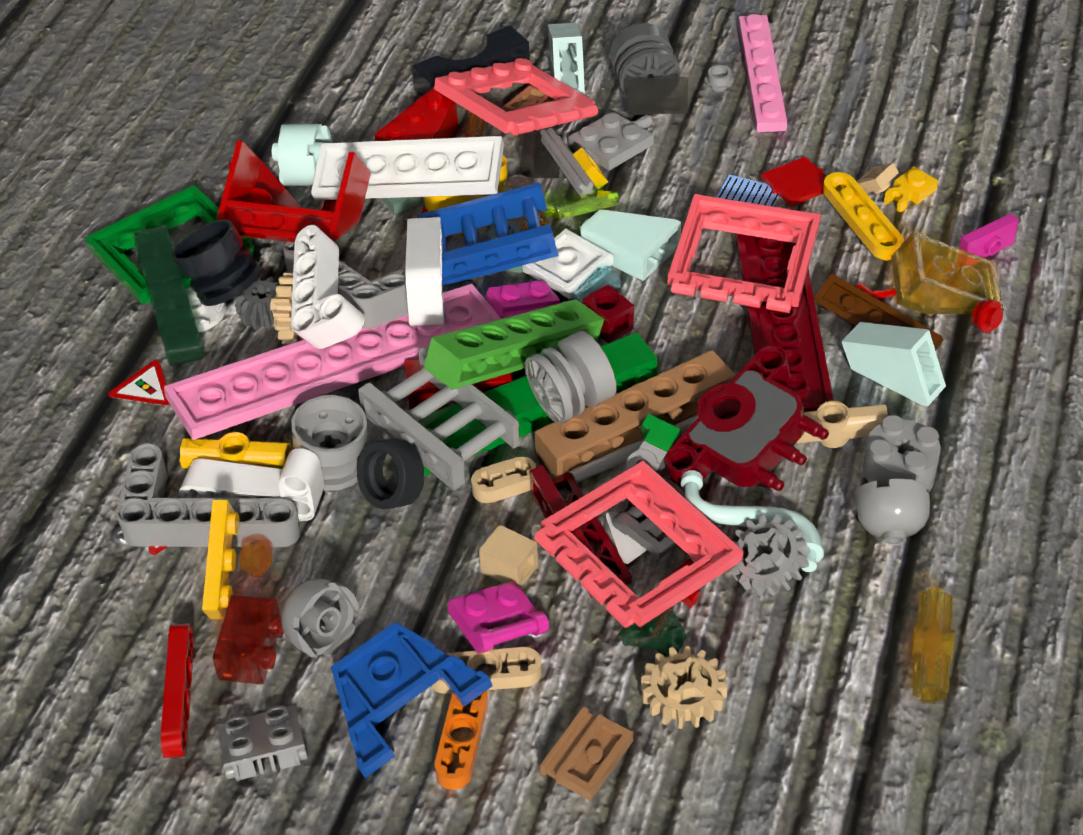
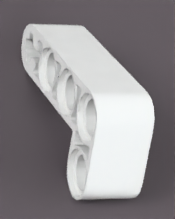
M440 217L407 219L405 274L410 326L444 324L442 229Z
M309 225L303 228L295 239L291 328L314 348L323 349L355 336L362 329L365 318L355 306L338 294V245L317 226Z
M299 448L289 453L283 469L209 459L193 460L180 487L179 495L181 498L288 499L296 507L298 520L308 521L316 513L324 490V480L318 456L309 450Z

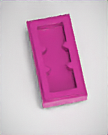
M1011 213L961 236L957 262L966 267L1014 244L1019 219Z

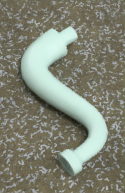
M689 470L682 474L681 487L685 490V499L711 522L747 527L746 521L751 520L754 525L759 524L761 515H765L769 522H772L776 514L781 516L784 523L791 519L797 529L802 530L806 537L804 542L807 543L811 552L804 555L809 562V567L802 569L805 572L816 570L817 563L824 556V550L818 530L806 517L785 508L728 506L704 501L699 495V490L703 486V476L695 470Z

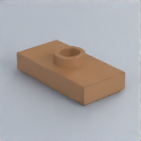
M528 86L503 106L502 110L506 112L552 102L554 99L539 91L538 88Z

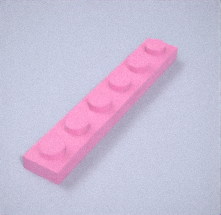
M758 14L739 16L738 26L756 132L786 131L787 118L767 15Z

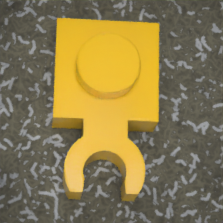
M913 166L894 181L893 188L885 192L884 204L887 205L891 201H898L896 211L903 212L907 209L909 201L918 205L935 192L939 180Z

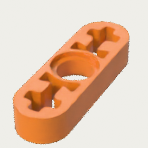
M487 691L478 696L476 700H473L470 708L471 715L465 714V706L452 693L434 763L436 779L446 789H461L472 778L488 712ZM460 727L468 728L473 732L471 738L465 741H457L451 737V734ZM453 753L459 755L460 768H457L455 773H447V769H451L453 764Z

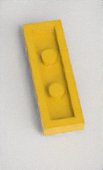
M212 500L202 611L209 619L225 620L226 608H231L233 601V589L231 585H228L229 571H234L236 566V551L232 549V537L237 535L239 531V514L234 511L228 500Z

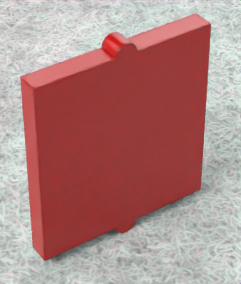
M807 157L799 158L761 173V179L773 189V194H778L790 207L823 194L826 175L823 173L822 168H817Z

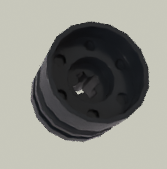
M218 220L195 230L185 237L172 252L174 263L184 277L191 278L190 287L197 293L200 303L205 306H215L238 296L248 289L260 274V266L256 260L252 259V253L249 249L241 248L243 239L234 224L229 220Z

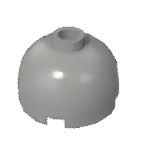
M889 479V486L877 488V481L866 483L855 491V505L859 522L867 532L875 537L884 538V542L887 544L906 542V537L915 535L925 526L929 518V489L926 490V484L911 479Z
M321 578L308 580L292 589L285 599L281 610V626L287 640L301 652L314 658L322 654L329 657L341 650L354 634L356 624L352 623L354 611L359 613V604L355 594L338 582Z

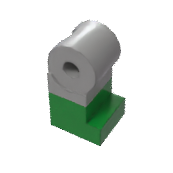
M648 413L641 425L642 437L645 439L639 450L633 452L628 457L626 466L628 470L644 461L660 475L666 466L665 456L668 450L680 438V429Z

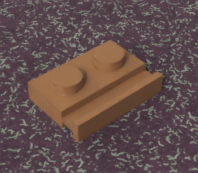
M583 706L540 764V774L545 777L549 775L555 778L556 783L591 801L632 744L633 732L599 714L595 716L589 713L588 708Z

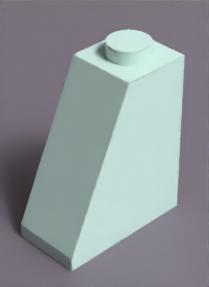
M577 23L548 24L549 53L553 77L585 95L582 35Z
M600 209L590 219H586L580 228V235L582 238L611 253L614 260L612 266L644 281L676 251L681 237V222L676 219Z
M859 322L842 340L851 370L920 405L929 406L946 387L929 329Z

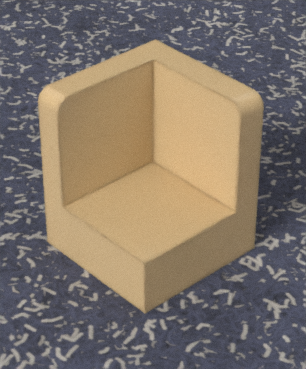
M502 525L494 530L479 549L481 572L503 584L515 581L521 588L538 567L537 542Z

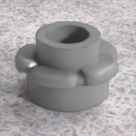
M725 65L710 67L708 76L705 77L706 85L710 86L714 91H724L727 87L732 86L734 82L731 69Z

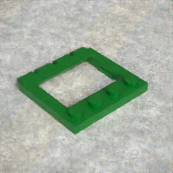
M192 185L84 238L87 248L142 305L149 302L150 305L155 306L172 297L173 289L180 293L190 288L191 278L184 277L178 269L149 283L123 252L198 216L207 224L218 221L219 208L195 185ZM241 236L243 239L241 248L249 249L253 256L254 247L252 239Z

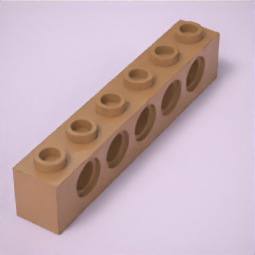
M713 350L700 356H695L683 364L667 369L657 376L615 394L613 398L596 407L585 408L581 415L572 416L571 420L564 424L554 422L535 431L536 456L553 478L567 474L575 468L643 439L641 425L648 413L671 425L698 415V402L703 394L714 386L730 383L736 374Z

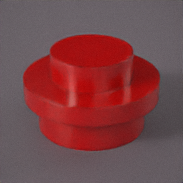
M993 299L980 301L972 314L973 324L985 333H989L997 328L1003 319L1001 304Z

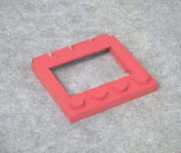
M519 58L514 62L505 64L495 63L493 66L486 68L476 67L472 68L471 71L462 73L451 72L447 76L435 78L434 89L504 133L510 132L514 135H520L534 130L594 117L598 114V108L594 105L595 101L533 66L532 62L527 59ZM512 83H529L556 101L506 112L476 93L489 92L490 88L494 87L502 89L512 87Z
M694 194L668 274V285L672 286L671 293L694 297L696 291L700 290V298L727 302L729 296H734L733 304L760 308L762 301L767 302L766 309L790 313L791 307L799 306L820 226L821 214ZM702 228L796 243V246H793L787 267L788 277L785 288L689 272L701 239Z
M641 461L541 521V529L534 536V540L552 557L557 556L556 561L575 580H581V586L601 605L608 603L606 610L625 628L633 623H636L639 627L648 623L741 562L744 553L740 547L644 461ZM625 498L633 503L695 561L694 564L684 566L659 582L658 587L641 598L631 591L571 533L574 529Z

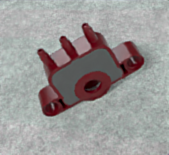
M776 345L763 347L730 383L714 386L703 394L698 402V418L668 450L665 456L669 475L674 483L681 487V476L689 470L699 472L703 476V480L713 471L740 487H752L761 483L768 488L781 491L784 488V481L780 480L771 471L783 458L800 466L806 463V455L794 447L804 432L821 440L827 439L829 436L828 429L806 416L800 396L787 388L791 381V373L785 350ZM728 416H734V417L729 418V419H724L725 417H728Z

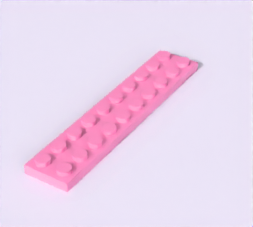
M469 284L443 293L444 324L410 326L408 314L375 328H362L355 336L323 349H316L307 341L301 340L164 386L165 397L192 440L404 367L405 361L419 360L418 350L422 347L428 350L432 337L502 318L498 316L474 285Z

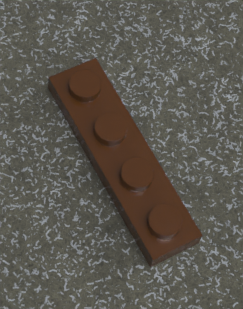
M832 273L814 297L815 305L853 327H856L859 322L929 329ZM929 329L936 351L943 342V338L940 334Z

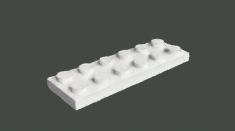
M502 136L321 143L311 194L314 200H337L349 152H355L371 172L365 199L497 194L504 142Z

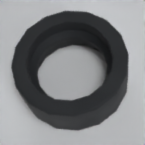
M395 438L379 440L368 444L364 448L357 462V480L365 500L372 506L385 510L410 505L420 496L424 486L425 471L422 459L413 445L406 440ZM387 454L394 460L398 471V485L394 494L388 489L383 476V463Z

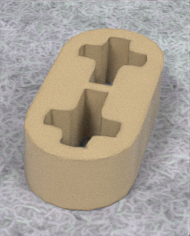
M515 457L477 470L471 478L474 498L481 503H493L530 491V470L537 467L536 463L528 457ZM484 483H488L492 487L487 488Z

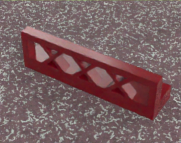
M543 465L530 470L531 494L545 519L584 496L571 473L551 479ZM568 488L571 493L568 501L563 500L558 491L559 489ZM597 517L584 523L583 527L579 526L571 531L605 566L615 568L618 573L616 576L625 585L632 583V575ZM587 539L600 542L601 547L598 553L593 551Z

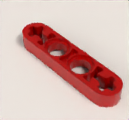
M191 623L170 624L161 722V749L164 758L186 757L194 656V635Z

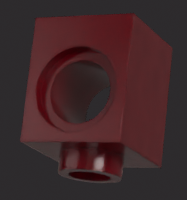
M607 284L582 299V304L604 318L599 337L606 343H611L634 329V304Z

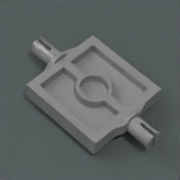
M612 111L569 136V147L575 151L582 147L598 165L610 171L654 145L653 134L645 130L653 125V120L650 115L645 114L636 121H629Z

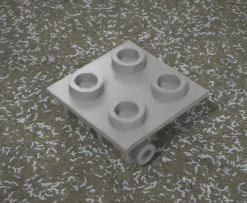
M295 705L288 707L276 706L264 713L249 717L236 716L230 718L225 723L217 724L222 761L227 780L236 778L237 782L256 776L254 760H257L260 775H264L261 759L269 757L272 772H276L273 755L278 757L280 770L299 766L300 761L307 759Z

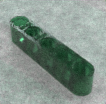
M162 226L133 232L138 259L169 366L203 359L202 345L180 270L172 259L174 249L167 227Z

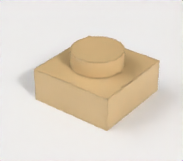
M893 162L871 168L857 183L866 193L873 192L874 194H879L891 186L890 181L899 172Z

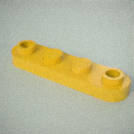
M835 172L827 175L823 187L825 197L875 257L885 261L898 258L902 254L904 238L863 188L847 173Z

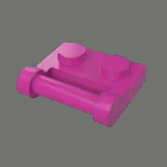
M515 581L449 600L448 613L479 654L491 651L494 645L531 633L534 636L541 635L549 630V621L545 613L536 610Z

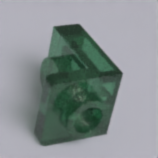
M667 609L641 627L636 623L626 628L622 627L618 634L624 646L656 648L658 653L662 654L665 658L669 656V648L674 647L678 653L687 636L673 609Z

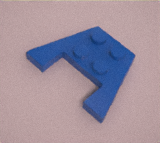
M397 622L392 623L331 666L341 707L349 728L350 740L356 754L357 766L364 778L395 757L391 748L374 726L440 679L443 680L463 706H466L493 686L487 674L480 670L477 672L466 666L464 661L454 655L449 656L435 648L432 642Z

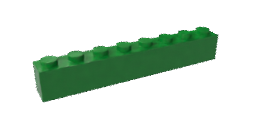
M637 332L601 346L615 376L616 394L631 388L637 383L657 376V357ZM527 376L483 393L502 409L508 410L515 415L519 423V438L539 430L545 425L554 423L536 400ZM456 403L431 413L418 423L426 429L433 430L464 408ZM475 418L442 442L450 449H457L487 427ZM499 437L474 455L492 450L506 442ZM423 465L424 476L430 475L432 472Z

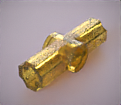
M930 587L926 591L919 592L917 624L914 625L911 645V659L914 660L912 695L918 697L921 702L935 704L940 700H947L949 668L952 663L955 645V630L951 629L953 596L945 592V589Z

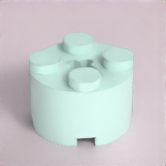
M322 124L281 125L278 143H273L272 158L274 161H278L280 170L279 180L283 186H313L321 143H333L327 126H322Z

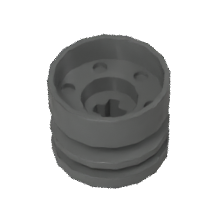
M649 23L634 24L623 29L614 38L610 47V59L620 87L626 97L633 102L645 104L657 102L675 90L680 80V67L664 30L657 25Z

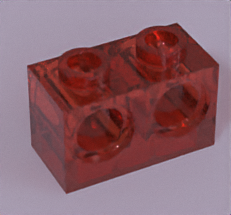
M231 595L212 657L218 680L264 685L267 671L273 670L275 666L277 638H282L284 634L277 599Z

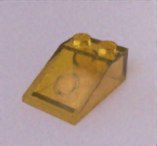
M912 232L891 256L898 305L923 314H973L976 305L980 301L993 299L1001 304L1002 311H1004L996 264L991 260L916 232Z

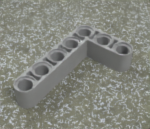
M285 242L283 244L286 270L289 273H293L295 243ZM339 260L338 294L342 295L364 315L363 329L375 328L408 315L405 268L369 281Z
M145 443L136 446L131 451L117 506L119 525L123 538L129 545L137 547H208L212 500H228L234 511L239 514V531L237 535L232 537V547H287L299 539L300 527L296 507L290 500L282 498H164L168 473L159 446Z

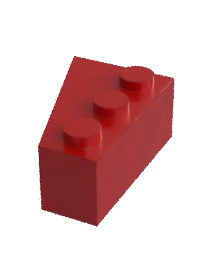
M432 88L375 133V141L452 138L458 128L457 104Z

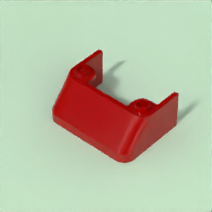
M237 140L217 220L231 221L240 236L295 243L298 233L303 228L315 225L335 242L359 222L371 172L355 152L348 153L337 201L333 203L329 211L274 205L272 196L266 190L255 188L261 160L243 141Z

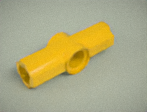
M239 432L225 434L220 439L198 438L192 440V438L182 439L180 446V465L182 469H189L193 460L209 459L283 469L292 448L290 443L249 441L246 435Z

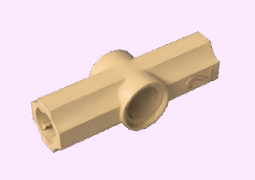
M838 401L825 402L820 405L817 411L804 413L828 429L829 436L827 439L821 440L804 432L797 443L819 441L828 448H838L845 445L849 438L868 437L873 428L882 423L883 419L888 416L887 407L884 404L848 408L845 404Z

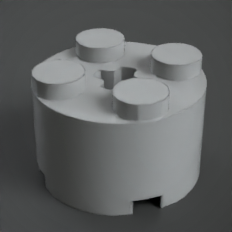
M891 415L885 417L882 423L873 428L868 436L863 464L864 479L866 477L868 482L877 481V488L889 486V479H911L926 484V490L929 489L930 492L935 482L941 451L938 432L932 427H926L921 423L902 419L899 416Z

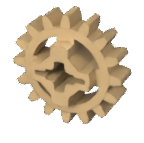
M284 272L283 277H279L280 286H276V296L274 299L271 298L270 310L273 312L275 330H279L278 339L282 340V344L289 345L304 339L291 328L293 273Z
M690 646L685 647L683 654H678L674 647L669 648V656L666 658L662 654L657 653L655 655V664L647 663L645 665V675L641 676L643 704H650L649 714L654 716L662 713V723L665 725L671 719L677 720L679 729L683 728L685 721H691L695 728L699 727L701 717L710 722L713 721L714 710H723L724 698H727L728 684L725 683L726 672L725 670H718V660L714 658L707 662L705 660L706 651L701 650L697 655H692Z

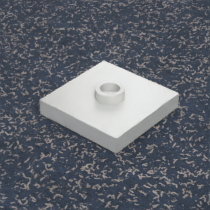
M564 229L554 237L559 256L522 265L524 273L538 281L545 280L551 289L571 299L610 267L614 260L611 253L572 231Z

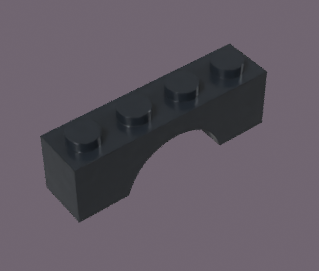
M509 25L487 34L486 48L474 57L451 60L436 55L412 65L414 90L422 97L434 88L435 78L447 76L451 72L462 73L471 71L472 68L476 67L486 68L493 66L495 63L505 64L514 62L519 58L530 61L529 41Z

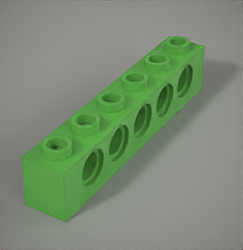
M575 299L432 337L428 346L424 369L451 390L525 369V361L529 356L541 354L542 350L548 347L556 350L560 340L578 331L586 332L597 342L604 318Z

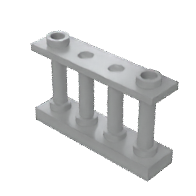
M422 347L418 350L420 371L388 392L379 391L370 382L358 389L360 405L366 414V418L391 439L406 440L413 445L419 453L423 465L455 491L465 484L464 461L499 437L512 448L519 446V423L512 412L502 409L472 384L451 390L424 369L428 350ZM428 381L440 389V391L410 411L403 410L395 404ZM450 400H454L464 408L433 430L426 429L418 423ZM475 418L487 427L457 449H450L442 442Z

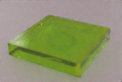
M598 190L594 191L592 195L587 194L584 197L578 195L546 203L547 210H543V215L555 219H565L616 206L620 203L618 192Z

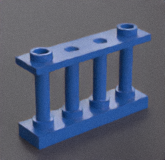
M540 182L417 215V218H441L442 287L559 256L551 225L541 226L538 212L547 210ZM525 215L529 230L510 235L507 220ZM495 224L497 238L479 243L476 228ZM464 232L466 247L448 251L445 236Z

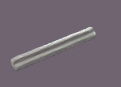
M549 127L547 130L542 129L540 132L542 136L541 142L577 193L582 197L587 194L592 195L594 192L592 188L594 185L593 181L556 130L552 127Z

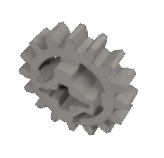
M777 514L772 522H769L765 515L760 516V523L754 525L751 520L746 521L748 527L746 532L741 530L735 531L739 541L734 543L744 553L742 561L730 570L736 581L739 580V583L746 591L752 587L759 596H761L765 588L769 590L772 596L776 595L777 586L780 585L787 591L790 590L789 580L791 578L796 580L802 579L798 571L799 567H809V562L804 555L811 552L807 543L804 542L806 537L802 530L797 529L791 519L784 523L781 516Z

